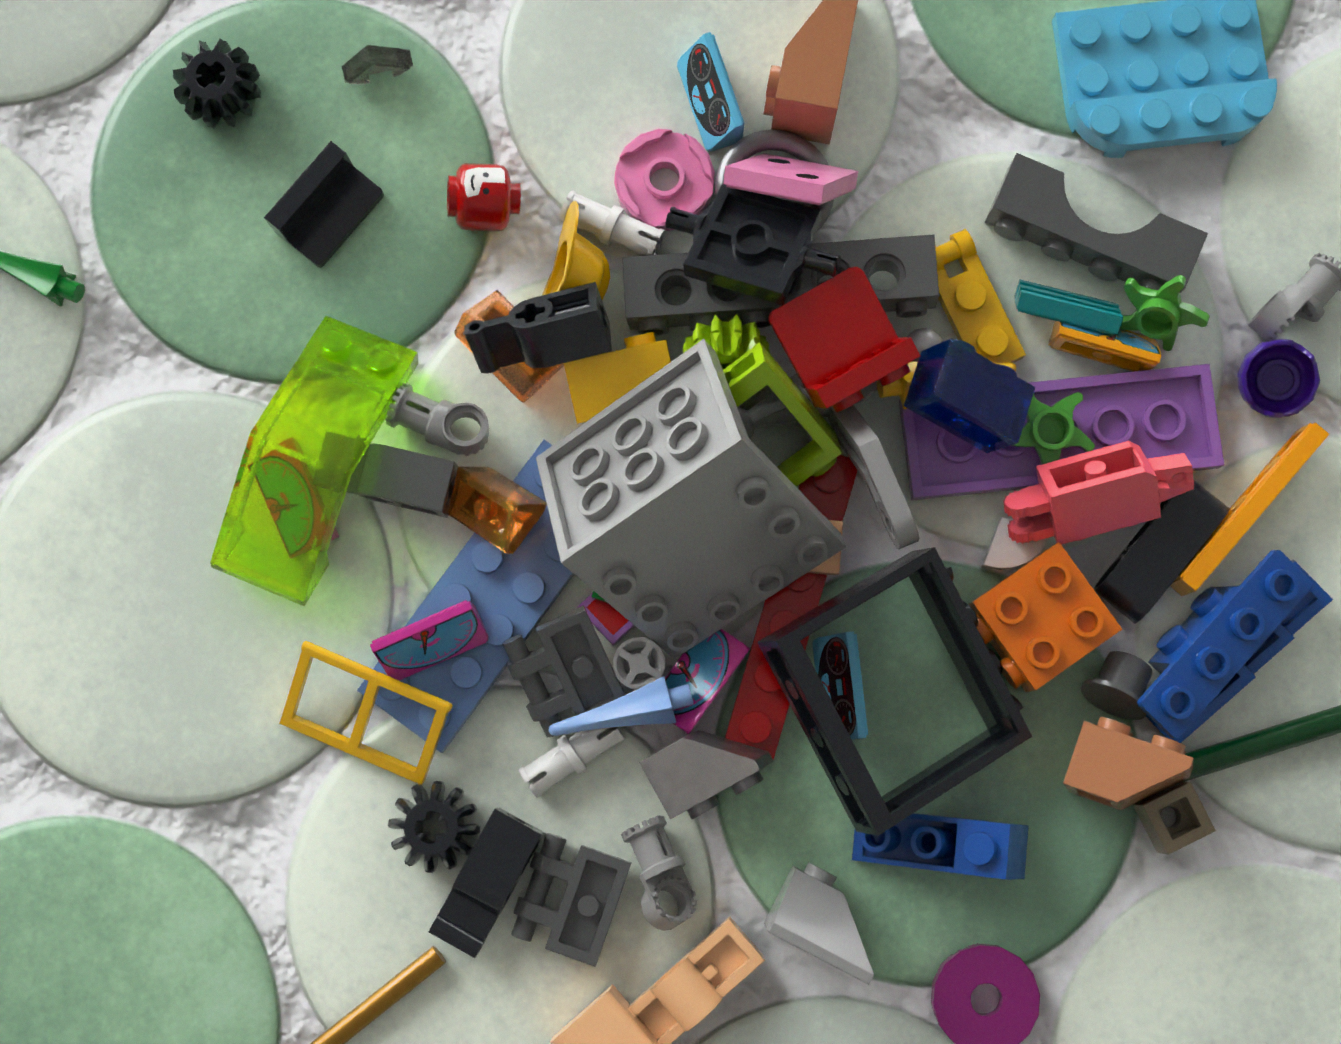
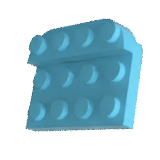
M1165 0L1055 13L1052 19L1067 123L1072 133L1077 131L1088 144L1104 151V157L1123 158L1127 151L1212 141H1221L1222 146H1228L1239 142L1244 136L1254 130L1273 108L1277 93V79H1269L1256 0Z

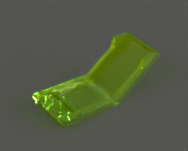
M324 317L249 434L210 561L212 568L305 607L329 566L327 550L352 473L386 419L388 410L392 409L389 408L390 403L395 404L392 398L394 395L396 396L397 389L404 382H408L419 364L418 352L331 317Z

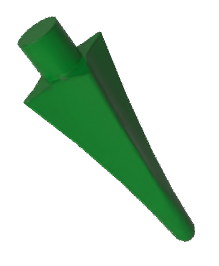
M0 251L1 270L33 288L58 306H62L64 298L74 303H78L83 298L85 293L84 284L74 281L77 275L65 272L63 265Z

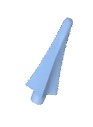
M663 676L600 707L553 723L549 726V733L553 736L611 727L677 723L673 710L694 705L689 684L668 689L665 677Z

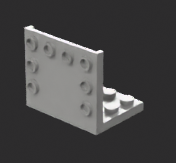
M705 339L698 342L536 457L561 563L673 659H676L846 548L841 533L748 438L717 353Z

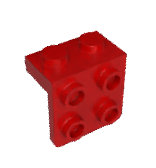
M850 267L835 275V277L824 281L774 309L769 315V322L813 405L817 408L827 409L833 406L835 412L842 411L862 400L864 396L861 389L879 380L882 386H886L910 373L911 371L907 364L921 356L911 337L899 338L864 271L859 267Z

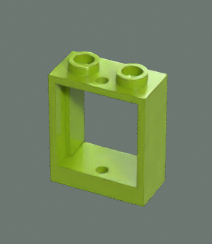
M761 342L723 370L737 407L768 385L814 439L777 466L796 487L810 476L822 475L834 465L837 457L842 454L836 432Z

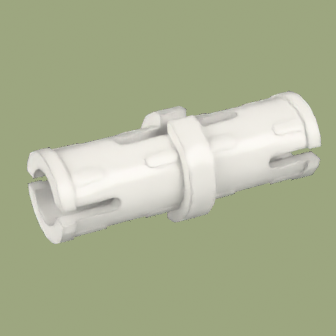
M570 191L567 196L569 204L564 202L559 221L564 222L570 204L573 201H577L579 205L577 227L599 236L600 243L607 246L615 243L642 256L657 254L655 249L660 248L665 230L657 229L625 215V209L614 205L611 209L578 195L575 191Z
M618 727L601 738H598L597 735L607 728L580 731L570 738L563 735L556 740L558 746L518 770L525 783L541 772H546L544 776L529 786L531 792L538 798L543 792L574 771L578 775L588 769L585 765L586 763L618 742L624 741L625 738Z

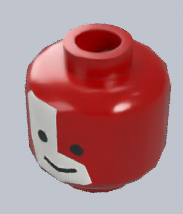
M465 163L459 166L456 176L448 175L447 216L455 217L456 223L461 229L471 231H503L509 223L510 214L520 213V183H511L510 174L503 165Z

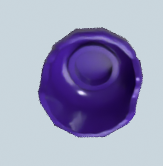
M1289 339L1259 343L1244 356L1237 372L1238 389L1243 400L1251 409L1271 418L1289 417L1298 414L1314 400L1320 384L1315 356L1302 345Z

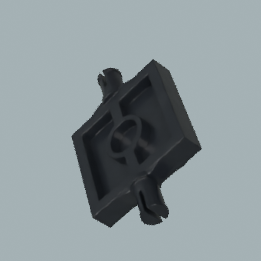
M722 183L713 203L700 215L680 210L673 206L667 214L666 228L693 235V245L683 263L685 276L776 304L784 305L794 280L805 268L835 277L840 265L841 255H834L811 248L812 240L821 223L820 210L769 195L729 188Z

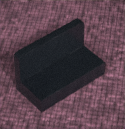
M330 141L265 215L264 219L276 234L314 265L321 268L384 197V193L379 186L353 166L346 152Z

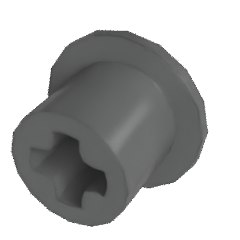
M1111 651L1107 655L1098 677L1087 679L1083 682L1081 693L1091 704L1108 714L1128 720H1141L1147 714L1138 706L1137 701L1144 694L1153 670L1149 664L1135 655L1121 651Z

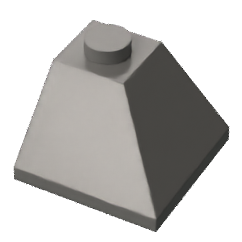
M809 862L804 871L792 866L764 922L768 932L869 985L874 973L845 895L839 889L833 887L837 877Z

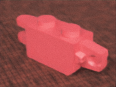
M1125 441L1036 466L1038 484L1009 493L1008 496H1005L1003 503L1005 513H1007L1008 517L1012 516L1013 519L1007 525L1009 538L1012 541L1023 544L1025 542H1035L1054 537L1056 542H1060L1062 545L1161 518V502L1194 490L1193 468L1185 453L1147 459L1139 445Z

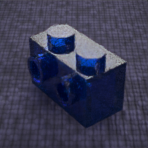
M950 338L921 351V356L919 357L903 405L904 407L985 453H990L1019 442L1034 394V386L1017 377V373L1010 367L995 364L976 353V349L971 344L962 340Z

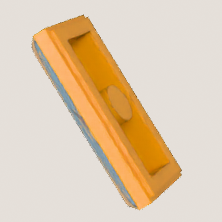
M1055 321L1048 344L1051 346L1050 348L1132 372L1152 370L1160 363L1161 352L1156 339L1119 329L1118 334L1110 335Z

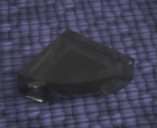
M366 45L342 66L345 83L367 84L370 83L369 75L389 70L392 71L393 77H396L413 67V62L409 49Z

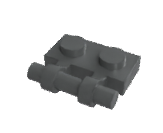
M584 606L536 627V632L543 645L542 648L529 651L522 635H516L502 643L510 659L506 664L514 680L519 679L530 702L526 708L534 722L539 721L547 738L553 737L549 733V726L562 721L558 714L559 712L572 707L577 716L625 695ZM550 665L553 666L563 689L554 693L548 692L539 673V670Z
M547 833L541 851H535L531 860L530 867L534 871L524 898L518 897L513 911L518 916L511 935L531 942L537 923L551 927L552 930L545 949L596 967L632 862L584 845L580 847L575 864L565 862L560 858L567 839ZM554 877L568 881L559 910L544 905Z

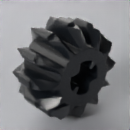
M220 38L214 49L210 50L206 42L199 40V54L193 56L190 53L182 52L181 59L187 67L172 70L173 78L179 84L174 89V96L180 104L185 105L184 111L192 120L196 121L203 118L204 123L214 129L221 117H223L228 126L235 127L236 118L234 114L241 111L245 115L252 116V108L247 100L261 98V90L254 83L259 79L260 73L255 64L248 63L249 56L242 48L237 47L231 50L227 41H223ZM217 81L221 85L217 87L213 83Z
M443 781L433 782L430 798L421 784L414 785L411 789L417 805L404 798H398L395 802V806L407 816L406 819H389V828L404 829L405 836L392 841L391 845L394 850L410 844L412 849L404 861L408 866L416 864L421 856L425 854V872L433 873L438 866L440 855L447 869H452L457 866V858L452 848L466 856L473 849L469 842L461 838L462 835H477L480 833L479 825L464 824L463 817L474 814L477 811V807L475 804H468L460 809L456 807L464 794V790L460 787L453 789L446 800H444L445 786ZM434 812H437L441 815L438 821H446L447 830L445 833L438 834L435 841L428 838L431 832L424 833L422 824L424 820L432 819Z

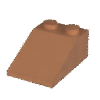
M823 0L785 47L782 66L771 65L763 114L773 116L771 130L788 131L808 141L830 144L858 0Z

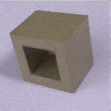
M1191 782L1178 783L1133 805L1157 853L1169 855L1216 831ZM1166 807L1172 808L1176 814V820L1170 827L1165 826L1160 816L1162 810Z

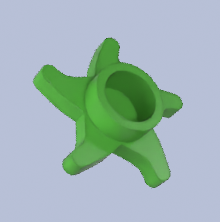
M1182 275L1169 280L1159 290L1143 287L1134 278H1128L1125 282L1124 290L1131 303L1136 307V310L1131 315L1123 316L1120 329L1139 330L1149 338L1162 340V348L1165 351L1172 350L1178 327L1188 324L1206 327L1210 316L1203 310L1181 301L1180 290L1184 288L1186 278Z
M1031 388L1021 391L1022 406L1027 423L1017 433L1005 434L1002 437L1003 444L1024 448L1034 447L1040 457L1041 465L1059 460L1062 448L1079 447L1085 452L1094 449V443L1080 429L1074 426L1072 419L1075 406L1083 400V395L1080 392L1071 394L1050 407L1038 401Z

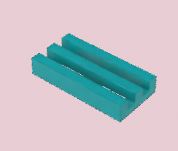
M1019 279L1014 295L1018 312L1110 335L1118 334L1123 320L1118 303Z

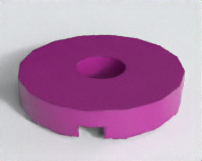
M977 943L958 950L954 955H950L941 963L932 981L931 1005L938 1025L955 1044H1019L1029 1036L1039 1016L1040 992L1034 974L1020 957L998 945ZM984 983L992 984L999 993L997 1007L989 1013L976 1012L971 1004L973 990L978 985Z

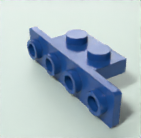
M1271 550L1240 586L1210 587L1204 590L1192 602L1190 608L1193 612L1181 625H1176L1169 629L1157 642L1156 646L1159 650L1148 663L1160 673V676L1138 699V706L1169 737L1180 738L1313 586L1310 579L1281 550Z

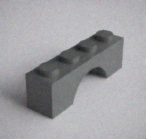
M1019 153L1015 154L984 222L994 226V231L1003 238L1012 241H1022L1024 239L1041 246V251L1045 255L1059 261H1069L1072 259L1089 267L1088 270L1091 274L1106 281H1117L1119 279L1126 282L1128 278H1134L1143 287L1159 290L1169 280L1182 275L1186 278V282L1180 293L1186 288L1208 235L1207 232L1162 213L1158 214L1144 227L1132 232L1114 234L1097 230L1083 222L1071 208L1065 193L1064 172Z

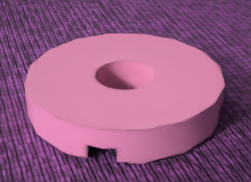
M656 129L640 134L625 146L616 165L614 185L620 206L625 209V212L630 217L657 229L671 231L674 229L666 228V218L672 206L700 215L707 208L713 197L715 171L709 153L695 138L687 134L684 136L680 133H673L669 129ZM662 168L670 169L678 175L679 181L673 189L661 191L651 184L650 178L652 174Z

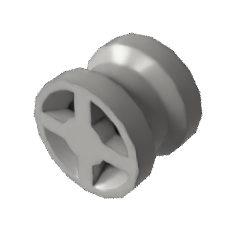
M635 637L624 641L616 649L613 657V670L617 679L624 686L637 690L664 676L666 658L662 649L654 641L644 637Z

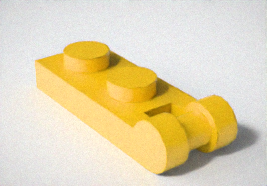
M963 229L950 235V241L937 247L935 246L939 287L938 300L969 364L1014 363L1023 359L1026 354L977 255V250L970 233ZM958 259L964 272L949 278L944 265Z

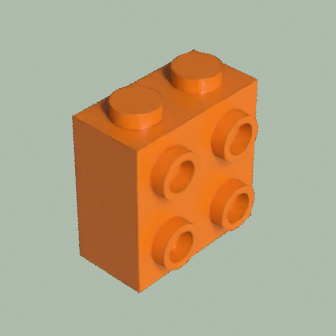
M1060 542L1043 551L968 604L976 614L978 619V626L976 628L985 645L990 642L1002 658L1000 660L1002 675L1013 688L1016 689L1022 686L1025 692L1036 691L1122 630L1119 623Z

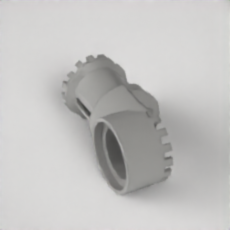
M1315 254L1309 262L1310 269L1297 284L1287 285L1283 291H1278L1252 318L1248 326L1267 342L1275 340L1278 337L1277 333L1281 334L1284 331L1282 327H1288L1290 325L1288 323L1289 320L1294 321L1296 318L1294 315L1311 322L1319 321L1325 313L1323 307L1338 290L1341 291V267H1338L1341 262L1337 260L1334 264V257L1330 256L1328 258L1325 254Z
M404 382L397 389L396 396L394 395L392 398L396 404L390 403L389 408L392 409L388 410V416L385 419L388 426L395 428L397 425H401L425 435L426 442L440 446L457 455L465 454V456H469L472 453L475 455L480 449L483 450L484 445L488 442V418L484 411L475 404H454L445 399L439 403L413 392L412 385ZM465 417L474 419L481 427L479 434L472 440L467 441L458 440L450 431L451 426L456 420Z
M659 815L655 818H650L648 820L649 825L644 820L642 821V828H640L639 824H636L634 827L624 831L621 836L625 843L631 844L643 871L639 875L645 889L641 899L643 915L653 927L666 931L674 929L691 918L692 914L696 911L694 906L697 905V900L693 899L696 896L695 891L693 892L692 886L682 868L685 866V862L682 857L676 856L664 830L667 822L664 816ZM660 891H667L676 899L678 904L676 916L668 915L661 908L658 900Z

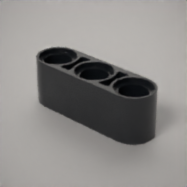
M1195 480L1194 490L1161 502V518L1144 523L1093 588L1098 595L1134 624L1139 622L1152 609L1222 522L1230 509Z

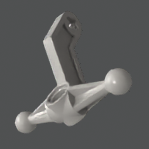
M921 328L914 330L907 336L912 338L921 355L913 360L914 362L939 363L944 354V343L936 331ZM797 373L791 377L792 381L812 403ZM877 381L861 389L864 398L859 402L864 401L877 390ZM771 392L749 410L737 407L749 439L753 436L754 429L759 427L799 423L774 392ZM852 405L839 412H835L833 406L827 409L815 407L823 417H828L831 427L836 432L840 446L865 480L883 524L895 547L901 549L918 542L919 534L916 523L880 440L856 407Z

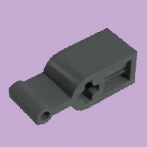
M326 434L313 484L359 495L377 502L448 518L460 468L455 461L387 445L368 444L337 435Z

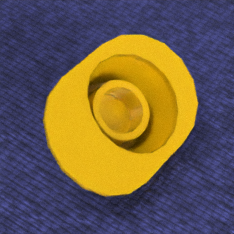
M573 201L567 210L563 222L553 270L542 295L596 282L601 299L603 300L611 277L609 263L603 251L577 233L579 205L577 201Z

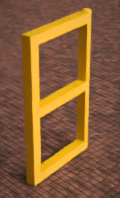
M304 641L279 724L422 785L426 780L448 713L452 710V703L311 642ZM313 657L368 681L350 738L296 715ZM380 686L436 710L417 767L362 744Z

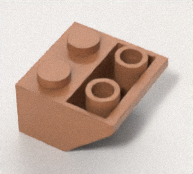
M1099 717L1097 725L1087 721L1083 722L1063 784L1072 794L1123 810L1189 779L1193 770L1194 758L1185 755L1186 751L1184 750L1186 746L1182 743L1158 735H1153L1151 743L1132 737L1133 733L1130 732V726L1112 719Z

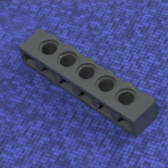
M934 234L811 243V248L834 255H841L836 275L850 267L861 268L869 282L871 275L878 271H887L893 274L897 280V285L890 290H879L871 284L885 312L896 311L897 317L913 318L926 315L928 313L927 309L936 308L939 298ZM688 253L622 257L625 318L630 330H638L639 334L654 332L655 336L669 333V327L690 326V331H694L696 323L711 326L715 314L722 322H729L737 314L740 321H742V325L756 322L757 328H765L771 326L769 322L770 313L781 306L780 304L743 293L736 300L730 302L718 299L715 296V291L719 286L685 276L683 263ZM805 268L794 280V290L787 296L784 304L817 286L818 281L827 274ZM674 286H684L691 291L690 298L681 305L668 304L664 300V296Z

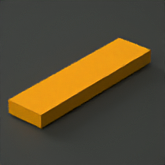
M1316 422L1313 424L1309 423L1295 431L1234 502L1222 522L1170 587L1181 596L1196 592L1323 443L1329 433Z

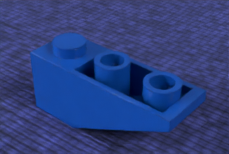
M913 813L879 836L856 832L855 830L852 860L1004 880L1025 879L1029 825Z

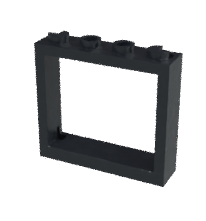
M935 547L909 552L757 642L856 832L879 836L1033 737L1019 711L1023 708L1022 704L1015 696L1010 694L1001 676L1002 666L998 657L992 650L986 647L976 628L978 626V619L975 612L965 601H962L953 583V570L951 567L944 566ZM909 576L987 730L881 797L800 640Z

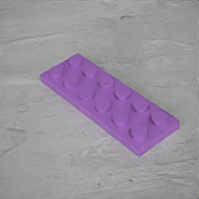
M1210 364L955 390L904 410L899 399L911 501L1018 490L1038 484L1036 466L1041 465V460L1035 448L1010 446L1002 442V437L1005 434H1015L1027 423L1021 399V391L1026 388H1031L1035 398L1050 407L1063 398L1080 392L1083 395V400L1075 406L1072 419L1074 426L1080 429L1094 443L1095 447L1093 450L1130 441L1141 447L1147 459L1185 453L1192 465L1193 471L1219 469L1224 466ZM1079 447L1062 448L1059 460L1085 453V451Z

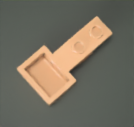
M729 916L631 1004L612 984L555 1034L550 1043L671 1044L682 1033L689 1031L702 1021L721 1002L725 995L765 961V956Z

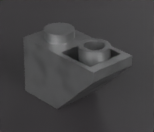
M697 730L639 763L669 818L672 819L687 811L692 820L719 805L715 797L717 793L731 786L735 795L764 780L759 770L773 762V759L768 751Z

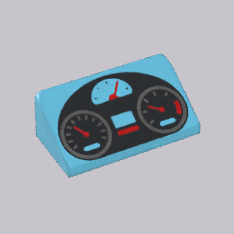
M711 32L705 33L680 57L677 62V68L704 147L708 152L734 145L742 139L744 120L715 36Z
M854 631L816 638L812 643L815 670L851 739L866 738L868 726L857 634H854Z

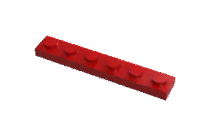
M839 455L834 465L828 471L819 476H810L799 485L798 489L828 520L843 521L858 470L849 457ZM806 573L765 600L725 734L727 739L768 751L773 760L790 704L757 642L818 607L827 575ZM809 636L800 640L805 650L809 640Z

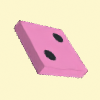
M763 153L725 166L723 184L729 188L821 205L856 189L858 171Z

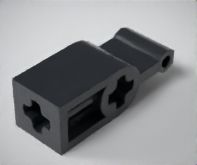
M596 282L530 298L514 306L507 316L487 321L475 320L464 325V334L480 372L485 374L493 373L501 367L525 362L529 367L538 369L612 351L610 322Z
M500 807L495 808L460 870L451 892L435 918L429 933L476 958L545 832Z

